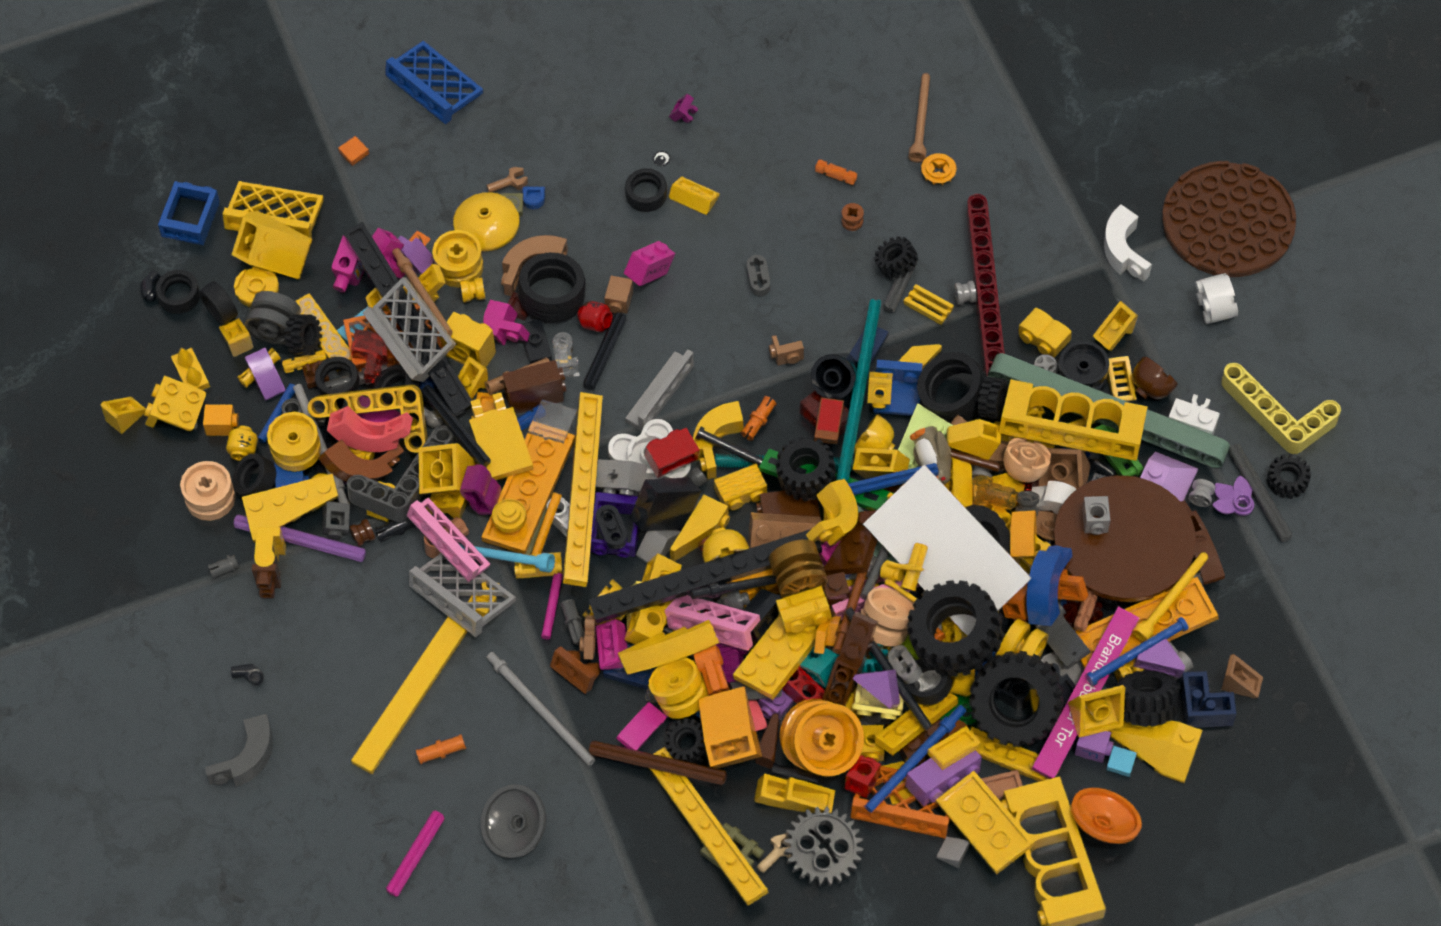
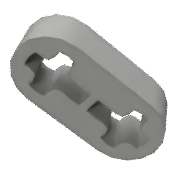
M902 645L895 646L890 650L888 660L893 668L896 669L900 678L907 684L916 682L921 677L922 670L912 654ZM900 656H902L903 658L902 661H899L898 659ZM909 667L911 669L910 673L906 671Z

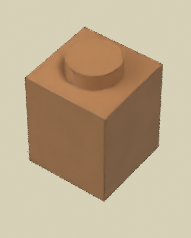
M616 276L610 277L605 295V304L608 305L611 312L628 313L633 295V280Z

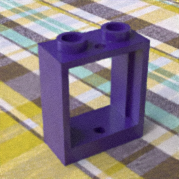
M596 492L590 552L597 555L613 554L622 558L636 557L640 532L638 526L633 522L630 543L627 542L620 549H611L605 544L604 540L597 539L599 527L596 522V512L601 506L612 505L617 508L620 514L631 515L638 496Z

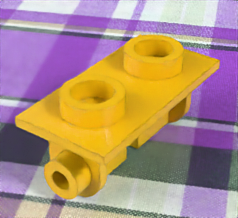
M561 552L550 553L555 557V565L550 573L540 571L535 565L515 562L516 579L553 576L554 573H561L563 575Z

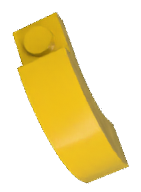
M432 264L418 278L434 302L439 298L437 291L445 284V280L440 266ZM376 288L365 297L368 306L372 308L382 299ZM386 305L382 308L383 311L389 310Z
M739 401L726 403L712 409L704 415L695 429L693 439L700 450L698 460L700 461L701 471H706L707 479L717 478L716 463L712 450L714 445L702 439L697 440L695 437L701 426L705 428V431L719 438L741 432L743 430V417Z
M845 479L830 482L816 495L826 511L828 520L819 522L806 534L809 540L813 542L818 540L824 542L827 540L829 545L832 546L839 542L856 525L858 506L855 496Z

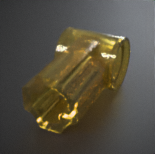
M985 475L976 476L972 479V502L979 506L993 504L1010 510L1015 507V503L1018 500V492L1015 489L993 483V479Z

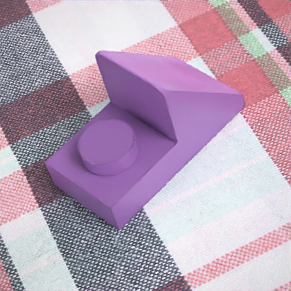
M402 236L398 238L404 244L401 252L405 257L409 258L415 273L421 275L429 266L434 264L433 255L418 238H415L412 242Z

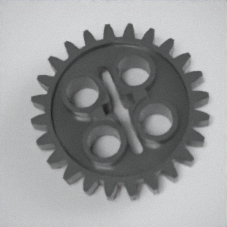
M816 807L814 814L807 809L805 811V818L799 814L796 818L798 823L791 822L790 827L793 830H787L785 833L791 839H785L783 842L784 845L790 848L785 849L784 855H791L786 863L795 864L792 870L793 873L798 870L801 871L799 879L808 876V884L817 879L818 886H821L823 880H826L827 885L831 886L833 879L839 884L842 881L841 875L848 879L850 876L848 870L853 872L856 870L857 867L854 863L861 861V858L856 854H860L863 851V848L857 845L863 839L855 838L860 830L851 829L854 823L853 820L848 823L845 822L847 814L838 817V809H835L833 814H830L828 807L825 808L823 813ZM819 826H828L830 834H822L819 831ZM808 830H812L814 832V835L809 833ZM808 840L811 842L812 848L804 849L800 845V841ZM826 843L828 845L827 849L819 848L820 844L823 845ZM839 843L844 845L846 852L838 853L834 845ZM832 857L836 859L838 863H834ZM819 858L824 859L828 867L820 868L817 866L816 860Z

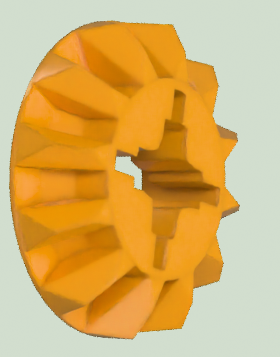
M941 153L932 154L924 159L921 173L924 175L925 180L931 181L933 185L935 183L943 185L947 181L951 182L952 178L956 176V163L948 155ZM935 167L938 169L943 168V173L939 171L934 173Z

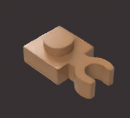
M586 615L585 635L580 637V651L584 652V659L593 660L595 655L596 621L594 615Z

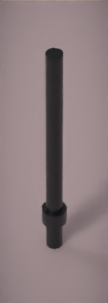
M769 575L720 585L718 583L708 584L707 587L690 590L691 599L708 596L709 598H716L724 593L777 584V577Z
M852 607L844 611L850 622L855 614ZM873 641L870 652L883 671L894 669L877 643ZM896 673L900 696L924 731L930 729L933 725Z

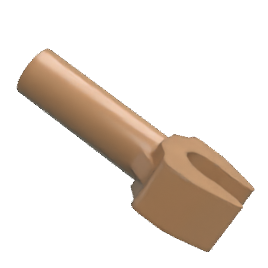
M510 168L507 178L486 185L488 192H494L510 185L517 190L523 189L528 184V178L516 179V177L524 175L523 168Z

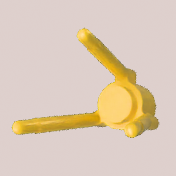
M886 560L880 570L881 578L886 579L885 585L894 588L909 600L915 602L917 598L895 582L903 579L906 570L922 572L923 568Z

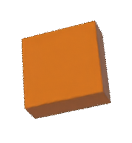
M356 136L338 148L339 153L352 166L369 155V149Z

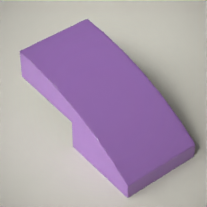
M266 348L245 357V361L265 401L285 392V387Z

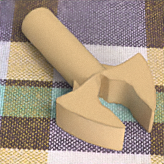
M785 834L771 839L774 850L758 864L757 868L760 872L764 873L781 856H786L788 859L791 857V855H784L785 849L790 848L789 846L781 848L784 840L788 839Z

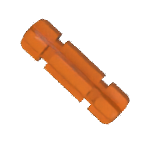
M821 159L816 163V172L821 174L825 172L827 176L840 181L844 179L846 183L854 185L857 180L856 172L851 170L847 172V169L832 163L828 165L826 161Z

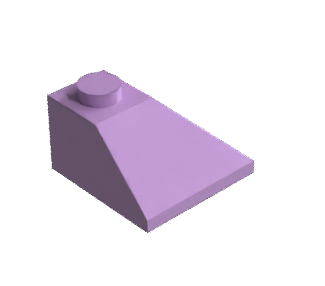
M1155 452L1149 458L1140 478L1164 487L1176 496L1179 501H1184L1198 472V468Z

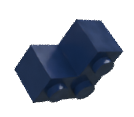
M1207 671L1183 672L1180 690L1184 723L1195 728L1233 726L1236 717L1234 692L1209 693Z

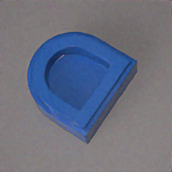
M523 187L524 205L529 209L542 207L545 202V187Z

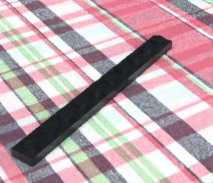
M361 222L344 231L343 234L381 298H383L399 280L368 229ZM404 288L399 291V300H407V293ZM388 302L386 306L392 314L393 302ZM398 303L397 316H405L406 303ZM412 303L411 316H419L417 309ZM397 319V324L402 332H404L405 319ZM411 319L410 332L418 333L419 320ZM424 323L423 333H431ZM409 335V344L414 349L417 346V336ZM423 336L422 349H430L431 336ZM436 342V350H441ZM422 352L421 362L424 366L429 362L430 352ZM444 356L428 372V375L449 409L455 416H458L472 408L470 402L472 399Z
M810 530L589 599L596 624L689 595L690 590L704 588L708 584L718 583L720 585L771 569L768 559L770 554L783 544L795 540H809L806 534ZM814 541L818 553H821L822 546L820 541Z

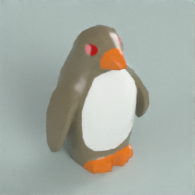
M934 426L917 430L910 435V439L915 444L913 454L916 463L919 466L936 463L939 470V475L936 477L943 485L947 484L951 477V448L945 436Z

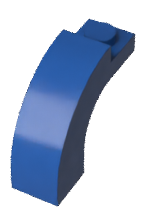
M1055 545L1049 546L1046 551H1038L1029 574L1032 579L1027 585L1029 624L1052 626L1059 616L1058 583L1063 569L1073 556L1071 548Z

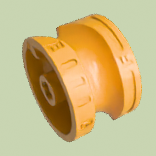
M808 699L796 704L786 714L780 728V743L784 754L795 766L818 775L834 776L846 772L856 763L863 749L864 733L859 719L850 709L822 699Z

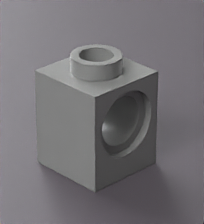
M1108 496L1084 497L1082 507L1084 532L1095 535L1108 533L1110 526Z

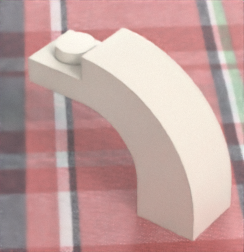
M1120 204L1107 222L1104 238L1105 255L1110 265L1120 275L1127 269L1133 277L1145 281L1150 276L1152 264L1132 251L1126 243L1128 236L1137 227L1138 216Z

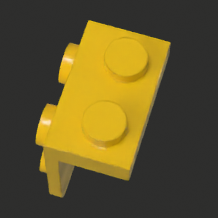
M164 376L160 385L155 384L151 394L155 399L153 404L148 403L144 416L148 417L145 425L154 428L158 419L187 431H192L206 397L205 391Z

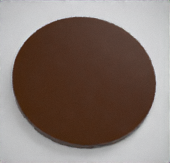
M1216 161L1192 168L1178 178V181L1170 188L1166 195L1162 211V224L1165 236L1173 250L1191 266L1212 275L1226 273L1229 277H1243L1268 269L1285 255L1295 234L1296 212L1290 195L1273 176L1270 177L1260 171V168L1246 163L1242 165L1229 163V161Z
M1117 475L1090 481L1076 489L1065 500L1055 522L1054 546L1058 545L1072 549L1073 556L1065 566V569L1070 576L1083 577L1086 588L1092 591L1093 594L1114 601L1136 602L1152 599L1153 596L1167 592L1174 587L1192 563L1196 547V534L1188 511L1170 491L1143 478ZM1108 496L1110 512L1108 533L1099 535L1085 533L1082 513L1084 497Z

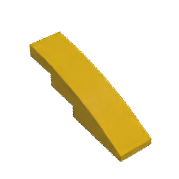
M706 620L689 629H686L684 626L665 636L661 633L619 652L618 655L628 675L679 660L716 645L719 641L711 622Z

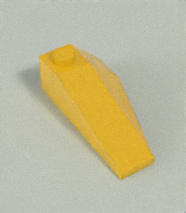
M1124 721L1123 727L1108 730V732H1111L1110 738L1121 746L1137 752V758L1142 761L1145 760L1160 775L1185 783L1203 731L1176 721H1168L1162 725L1146 727L1132 725Z

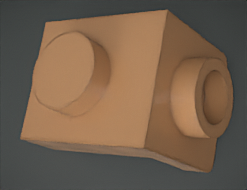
M772 336V344L768 345L771 358L776 359L778 366L787 363L794 364L804 359L802 341L780 346L777 336Z

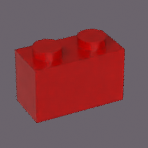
M686 427L682 430L675 429L667 437L660 440L656 438L650 441L645 448L644 456L656 477L659 478L698 460L700 450Z

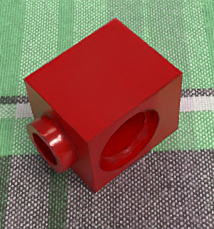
M860 755L846 775L845 789L867 799L880 777L881 764L871 757Z

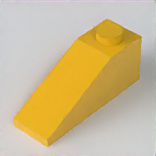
M703 495L671 546L670 560L675 562L704 544L715 529L726 528L730 521L728 506Z

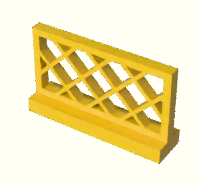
M239 181L228 208H225L223 212L224 228L239 231L244 215L265 208L268 212L265 215L312 239V230L323 204L324 196ZM242 189L252 191V194L243 197L241 191ZM272 194L274 197L264 201L261 196ZM288 197L294 198L295 201L287 205L283 202V199ZM257 198L260 203L250 207L247 202ZM308 201L316 202L314 206L306 208L304 205ZM278 202L281 207L272 211L269 206ZM241 205H244L246 208L244 211L235 209ZM300 206L303 211L293 215L290 209ZM284 212L289 216L287 218L277 217V215ZM306 215L310 219L309 222L297 220Z

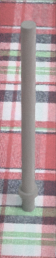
M494 652L489 653L486 658L494 666V670L497 673L500 672L588 766L593 764L595 758L507 667V662L501 660Z

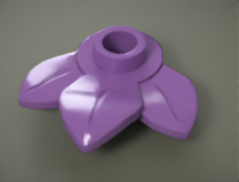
M1239 476L1234 486L1221 483L1215 484V495L1219 500L1213 503V507L1218 512L1223 514L1236 513L1240 516H1246L1253 511L1252 488L1244 477ZM1239 504H1244L1246 507H1240Z

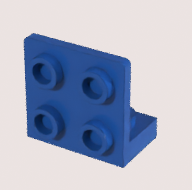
M877 360L876 372L893 373L891 404H886L885 408L873 407V412L912 416L917 403H920L917 383L922 372L923 363ZM877 390V391L875 392L876 394H879V395H883V394H884V392H883L882 390Z

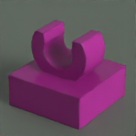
M686 94L677 100L669 118L675 122L680 118L686 123L691 122L694 118L688 114V111L692 114L698 111L696 106L691 105L694 98Z

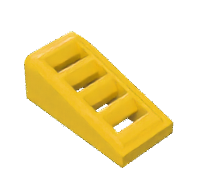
M1129 356L1109 358L1107 380L1111 395L1127 402L1136 401ZM1113 368H1123L1121 371H1113ZM1125 375V378L1115 380L1114 376ZM1127 383L1126 387H1116V384ZM1129 391V395L1118 396V392Z

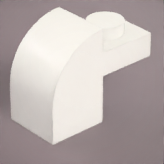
M1048 481L1047 486L1032 487L1031 491L1040 496L1039 503L1037 504L1039 511L1052 510L1055 514H1058L1065 500L1076 488L1063 482Z

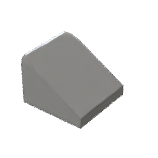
M946 837L936 858L959 868L969 848V842Z

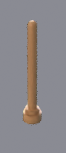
M924 73L921 78L915 141L909 148L908 156L911 161L917 163L924 161L927 152L923 145L930 84V75L928 73Z

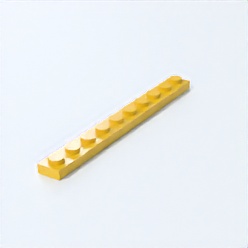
M580 392L578 401L563 584L586 587L589 571L603 396Z

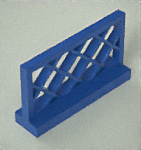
M422 41L397 59L391 57L386 61V76L444 124L452 120V114L483 94V88L425 41ZM424 50L429 54V57H419L416 54ZM414 62V68L404 67L402 63ZM416 62L429 63V68H416ZM431 63L442 64L444 69H432ZM416 74H429V80L419 79ZM431 75H444V81L431 80ZM446 75L456 76L459 78V81H446ZM431 86L444 87V92H435L431 89ZM446 87H459V93L446 92ZM461 87L471 88L474 91L472 93H461ZM446 98L459 99V102L452 106L446 101Z

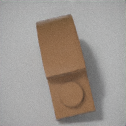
M542 235L528 238L515 245L502 261L503 276L501 285L504 286L505 295L514 296L518 286L520 271L530 258L549 252L567 255V239Z

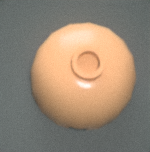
M1014 438L1009 441L1004 453L1005 470L1015 480L1027 483L1035 482L1046 473L1050 465L1051 453L1038 441L1031 443L1024 438Z

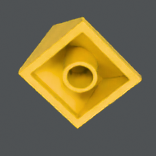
M1124 685L1081 695L1068 702L1079 738L1123 727Z

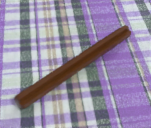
M591 741L589 746L591 755L723 785L727 778L726 771L599 741Z

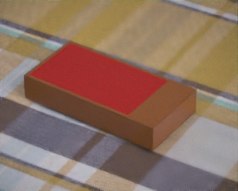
M821 398L814 441L819 439L823 443H838L844 407L843 400Z

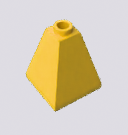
M457 443L419 448V494L460 490L467 466H475L477 463Z

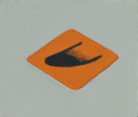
M416 231L409 239L412 242L415 238H418L424 246L431 240V238L419 231Z

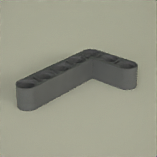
M438 426L433 430L423 447L454 444L453 433L447 426ZM419 453L395 488L362 475L351 476L347 481L349 501L356 506L395 522L407 520L410 505L417 500L420 501L424 495L419 494Z

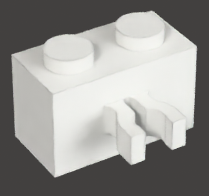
M1193 395L1191 403L1176 398L1169 418L1214 435L1220 413L1208 409L1210 399L1206 398L1205 403L1198 406V395Z

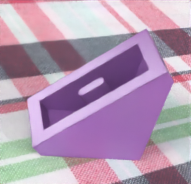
M1167 639L1139 654L1133 665L1136 668L1159 671L1160 673H1166L1169 676L1178 678L1181 677L1185 670V665Z
M896 669L861 673L853 677L857 683L889 709L898 707L900 704Z

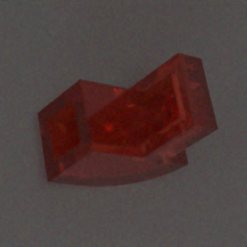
M355 329L351 346L353 359L367 361L364 370L365 381L375 384L376 376L381 375L382 363H389L386 344L376 333Z

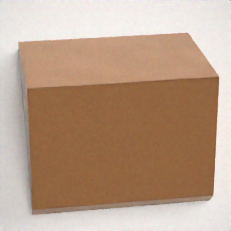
M1047 448L1051 453L1050 465L1044 476L1038 479L1039 486H1047L1048 481H1059L1078 489L1087 483L1090 463L1083 450Z

